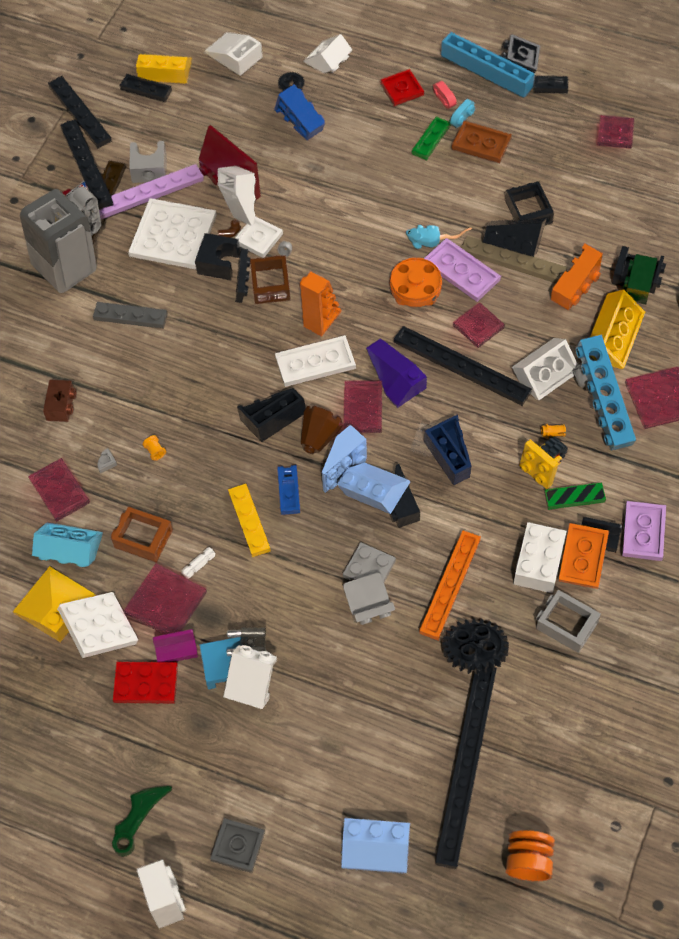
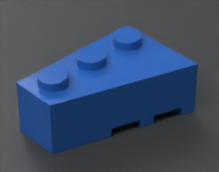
M295 84L278 95L274 111L276 113L281 112L285 116L284 120L286 122L291 121L295 125L294 129L302 137L309 140L323 131L325 125L324 118L316 112L313 104L307 101L302 90L298 89Z

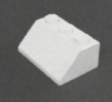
M553 338L512 368L519 383L532 388L531 395L536 400H540L573 377L578 364L566 339Z

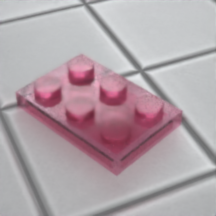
M345 381L344 430L351 425L359 433H382V381Z
M62 458L28 476L56 522L90 503Z

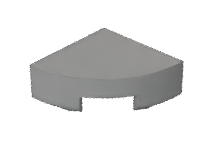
M108 448L101 453L97 463L100 474L117 466Z

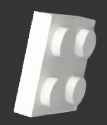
M255 216L254 226L246 224L235 239H239L240 247L248 249V251L264 258L283 235V230Z

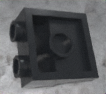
M513 34L503 41L501 48L504 51L501 57L533 73L537 71L540 45Z

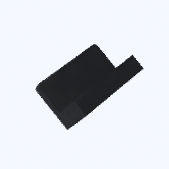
M583 517L581 525L609 531L605 551L616 553L622 525Z

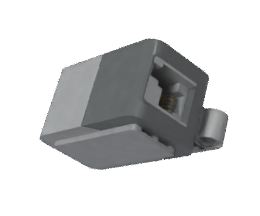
M79 187L70 200L60 190L54 189L21 210L20 219L30 263L59 293L66 292L96 271L97 266L91 236L100 229L101 220L97 198L88 189Z

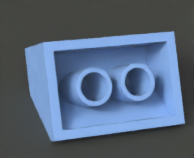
M364 462L347 468L337 486L346 496L391 514L410 481Z
M345 818L342 868L407 873L410 823Z

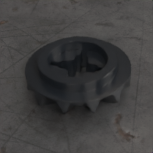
M296 72L285 73L278 80L279 89L285 91L291 87L289 84L293 80V85L295 84L298 89L302 90L303 86H305L304 78Z

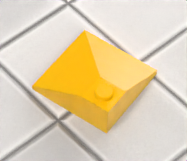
M49 566L13 610V613L58 642H61L69 631L58 611L59 605L94 597L96 594Z

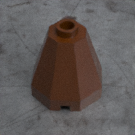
M307 406L304 411L301 436L303 450L309 454L320 453L340 432L343 426L342 419L338 416L334 419L332 417L333 413L323 408Z

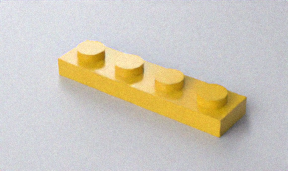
M247 484L228 489L251 556L255 557L271 552Z

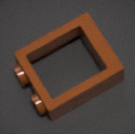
M128 507L126 512L121 514L119 525L111 534V540L114 548L157 563L173 528L169 520ZM132 519L159 528L150 547L123 538Z

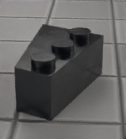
M546 218L491 221L486 227L483 243L534 257L539 249Z
M294 388L273 394L271 398L262 401L259 399L255 400L253 404L244 407L243 405L237 406L241 422L261 442L303 416L306 409L304 398Z

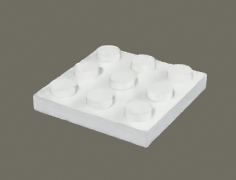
M113 592L60 604L58 607V611L82 658L132 646L138 641Z

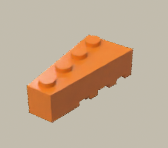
M310 271L300 282L302 318L305 328L323 336L342 311L338 308L339 303L335 301L336 296L332 294L333 289L330 281Z

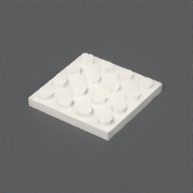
M150 198L129 249V257L196 269L195 259L204 234H210L217 215L216 210Z

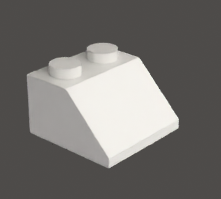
M339 34L322 41L304 62L322 73L334 72L339 68L338 64L349 57L348 54L352 49L343 36Z

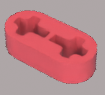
M443 81L435 83L433 90L447 109L456 106V98Z

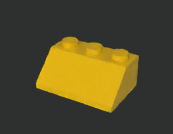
M139 54L136 63L138 77L155 82L187 84L192 57Z

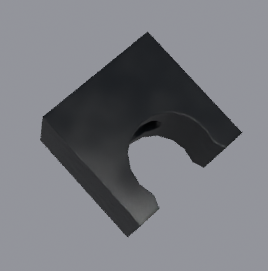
M205 233L195 259L197 274L231 280L233 276L231 262L221 259L227 256L239 258V239Z

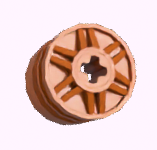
M520 830L510 833L508 851L512 854L507 856L506 874L526 881H546L551 879L553 861L549 857L554 854L552 848L554 847L555 839L548 834L537 831Z

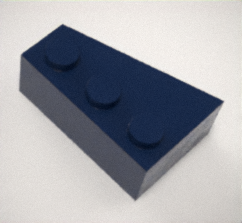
M458 414L425 430L424 443L452 484L456 485L468 479L472 466L467 447L464 443Z

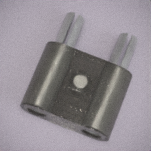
M241 627V630L227 631L228 637H241L240 646L246 645L256 651H266V627ZM227 649V656H232V652L235 649Z

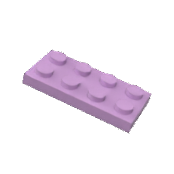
M448 238L424 258L438 267L441 277L476 302L501 280L499 274Z

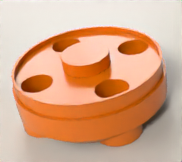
M409 258L403 260L394 267L391 273L390 290L399 305L411 307L433 305L441 293L442 277L440 270L427 259Z

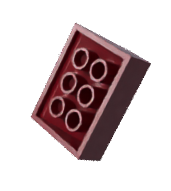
M209 125L199 156V170L204 176H208L215 185H218V168L238 166L254 173L256 201L261 197L257 162L213 126Z

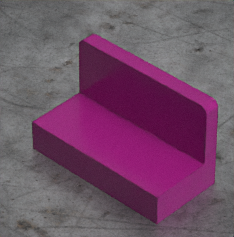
M192 629L153 637L157 662H177L198 657Z

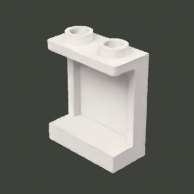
M246 645L238 646L232 652L224 698L263 709L269 701L270 693H268L273 665L277 657L266 651L253 650Z

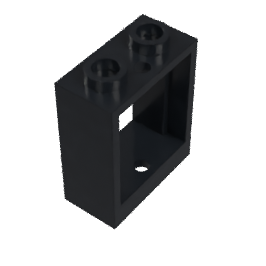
M539 181L506 190L505 202L514 220L546 218L545 225L553 224L554 211ZM536 197L541 210L521 215L515 202Z

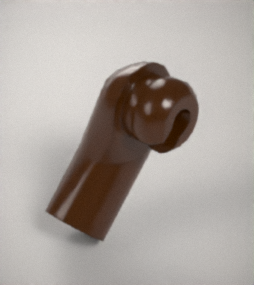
M232 220L231 226L228 229L218 230V235L234 237L241 229L239 220Z

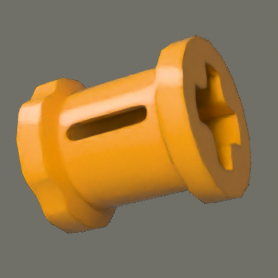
M155 435L146 438L142 444L149 451L150 458L154 461L161 459L166 454V449L161 447L158 437Z

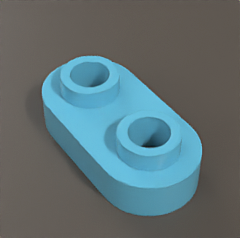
M466 99L453 113L450 124L456 128L461 126L463 121H466L467 117L474 113V102Z

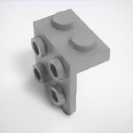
M374 573L344 583L343 589L354 622H360L363 625L372 622V617L379 615L380 619L391 615L390 611L395 610L393 602L389 600L380 573Z

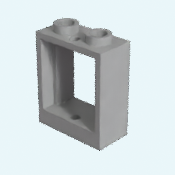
M558 590L555 595L551 594L547 600L545 611L541 610L537 615L536 621L538 623L536 629L579 653L597 626L601 613ZM558 602L588 619L577 637L547 621Z

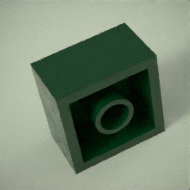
M636 254L635 259L630 260L624 290L637 303L647 304L658 258Z

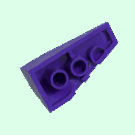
M381 338L366 348L373 367H375L379 381L382 383L385 395L397 408L427 388V376L412 361Z

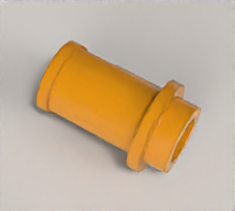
M547 423L541 426V436L546 439L556 436L565 437L566 435L564 433L566 432L564 424L548 425Z

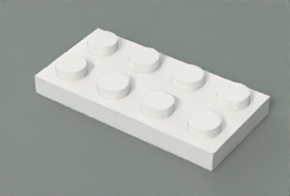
M346 336L275 353L285 387L356 369Z

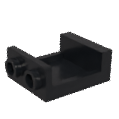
M622 246L612 281L614 285L624 287L630 260L635 259V255L628 254L629 247ZM661 256L660 260L656 263L649 293L654 294L656 287L660 288L662 277H659L660 273L664 274L666 263H663L664 256Z

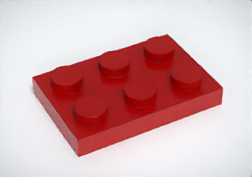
M116 662L113 702L175 704L178 663Z

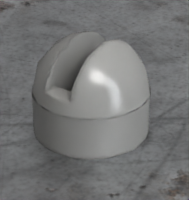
M282 241L278 246V253L282 256H289L292 252V244Z

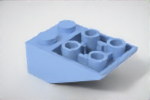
M351 425L336 436L322 470L323 491L325 493L337 486L347 468L362 464L367 459L366 438Z

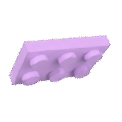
M626 502L623 557L656 561L663 560L666 505Z

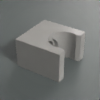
M158 141L156 152L148 156L139 154L136 142L130 143L129 170L132 183H145L167 175V154L164 141Z

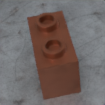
M49 379L43 409L46 421L69 422V417L73 414L72 401L76 398V388H73L72 381Z

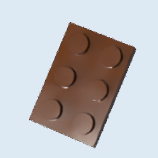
M463 121L452 144V149L500 163L511 141L512 134Z

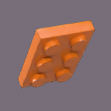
M569 524L559 582L598 589L609 534L608 530Z

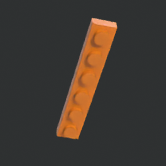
M462 530L420 628L421 635L439 641L481 541V536Z

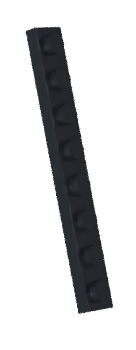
M76 119L60 124L62 133L85 185L97 198L99 209L112 206V198Z
M402 326L394 338L395 344L521 406L524 405L532 392V388L405 326Z

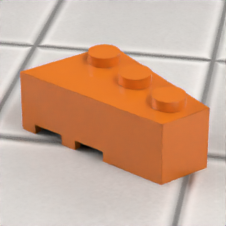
M584 243L580 257H575L572 260V263H574L572 268L568 272L565 271L553 287L551 300L567 310L573 305L576 306L582 294H586L591 284L597 282L600 278L603 253Z

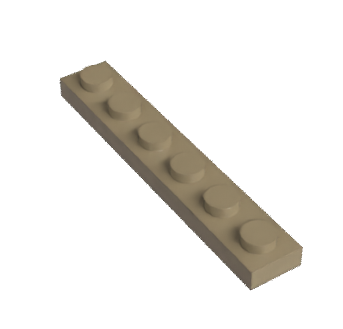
M469 236L466 237L461 247L477 259L554 283L558 282L568 268L537 257L483 243L482 240Z

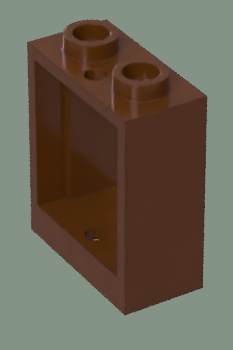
M286 256L250 259L255 304L290 301ZM283 269L284 285L257 286L256 271Z

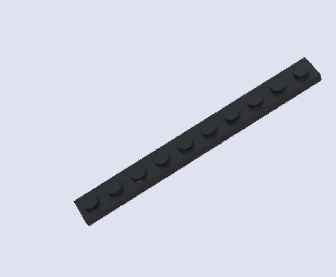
M488 668L486 674L482 670H479L478 675L474 674L436 859V865L456 870L458 867L497 668L494 671Z

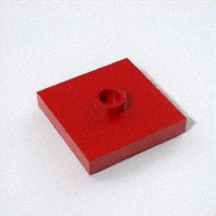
M410 69L380 79L382 88L394 106L424 95L423 88Z

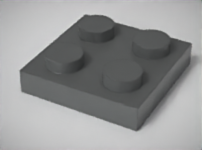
M224 818L210 858L211 862L252 873L265 830Z

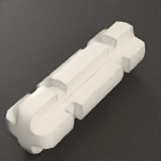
M210 547L191 561L189 566L182 569L181 573L185 578L189 579L194 575V572H197L207 564L208 560L215 557V552Z

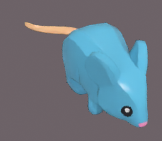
M417 225V229L406 230V235L413 243V246L416 249H420L422 245L435 247L439 244L440 240L446 238H459L468 230H472V228H467L458 235L450 236L446 234L440 235L438 226L428 225L426 228H423L422 225Z

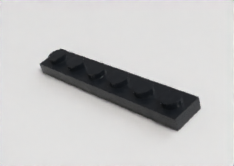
M63 76L48 82L49 88L74 120L76 119L78 125L97 149L112 142L111 136Z

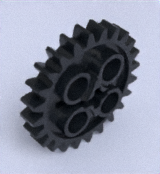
M473 618L472 623L465 619L464 624L457 622V627L451 625L450 631L446 630V636H443L442 650L444 651L443 656L447 657L448 663L452 662L453 668L459 665V671L467 669V673L470 674L472 670H475L476 675H478L479 670L486 674L488 668L494 671L495 666L501 667V662H505L506 656H508L509 642L507 641V635H504V630L498 631V625L492 627L491 621L484 624L483 619L478 623Z

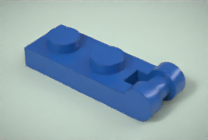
M291 465V467L287 468L278 466L281 515L300 513L297 465Z

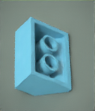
M47 522L34 533L32 556L39 557L40 560L52 559L62 564L75 563L79 567H87L96 558L103 532Z

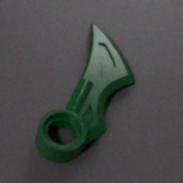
M171 786L149 788L130 795L132 803L130 813L124 821L115 826L112 847L118 856H128L134 851L135 843L133 836L150 810L172 791ZM121 840H128L129 846L126 849L121 850L118 848V843Z

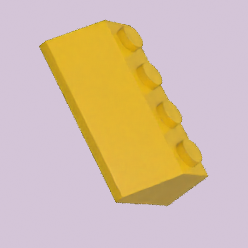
M624 289L607 294L590 336L602 335L612 367L624 369L645 314V311ZM590 355L595 361H597V358L595 356Z

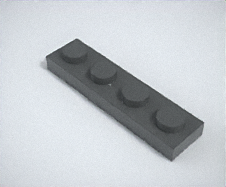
M97 302L93 319L94 321L164 329L168 313L167 310Z

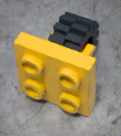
M556 437L551 438L540 447L530 439L525 443L519 466L525 473L532 476L539 485L548 489L553 484L558 465L561 463V459L565 457L568 447Z

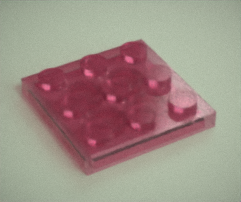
M679 367L626 379L625 385L644 429L679 421Z
M155 564L124 609V613L164 635L181 632L206 595L207 590Z

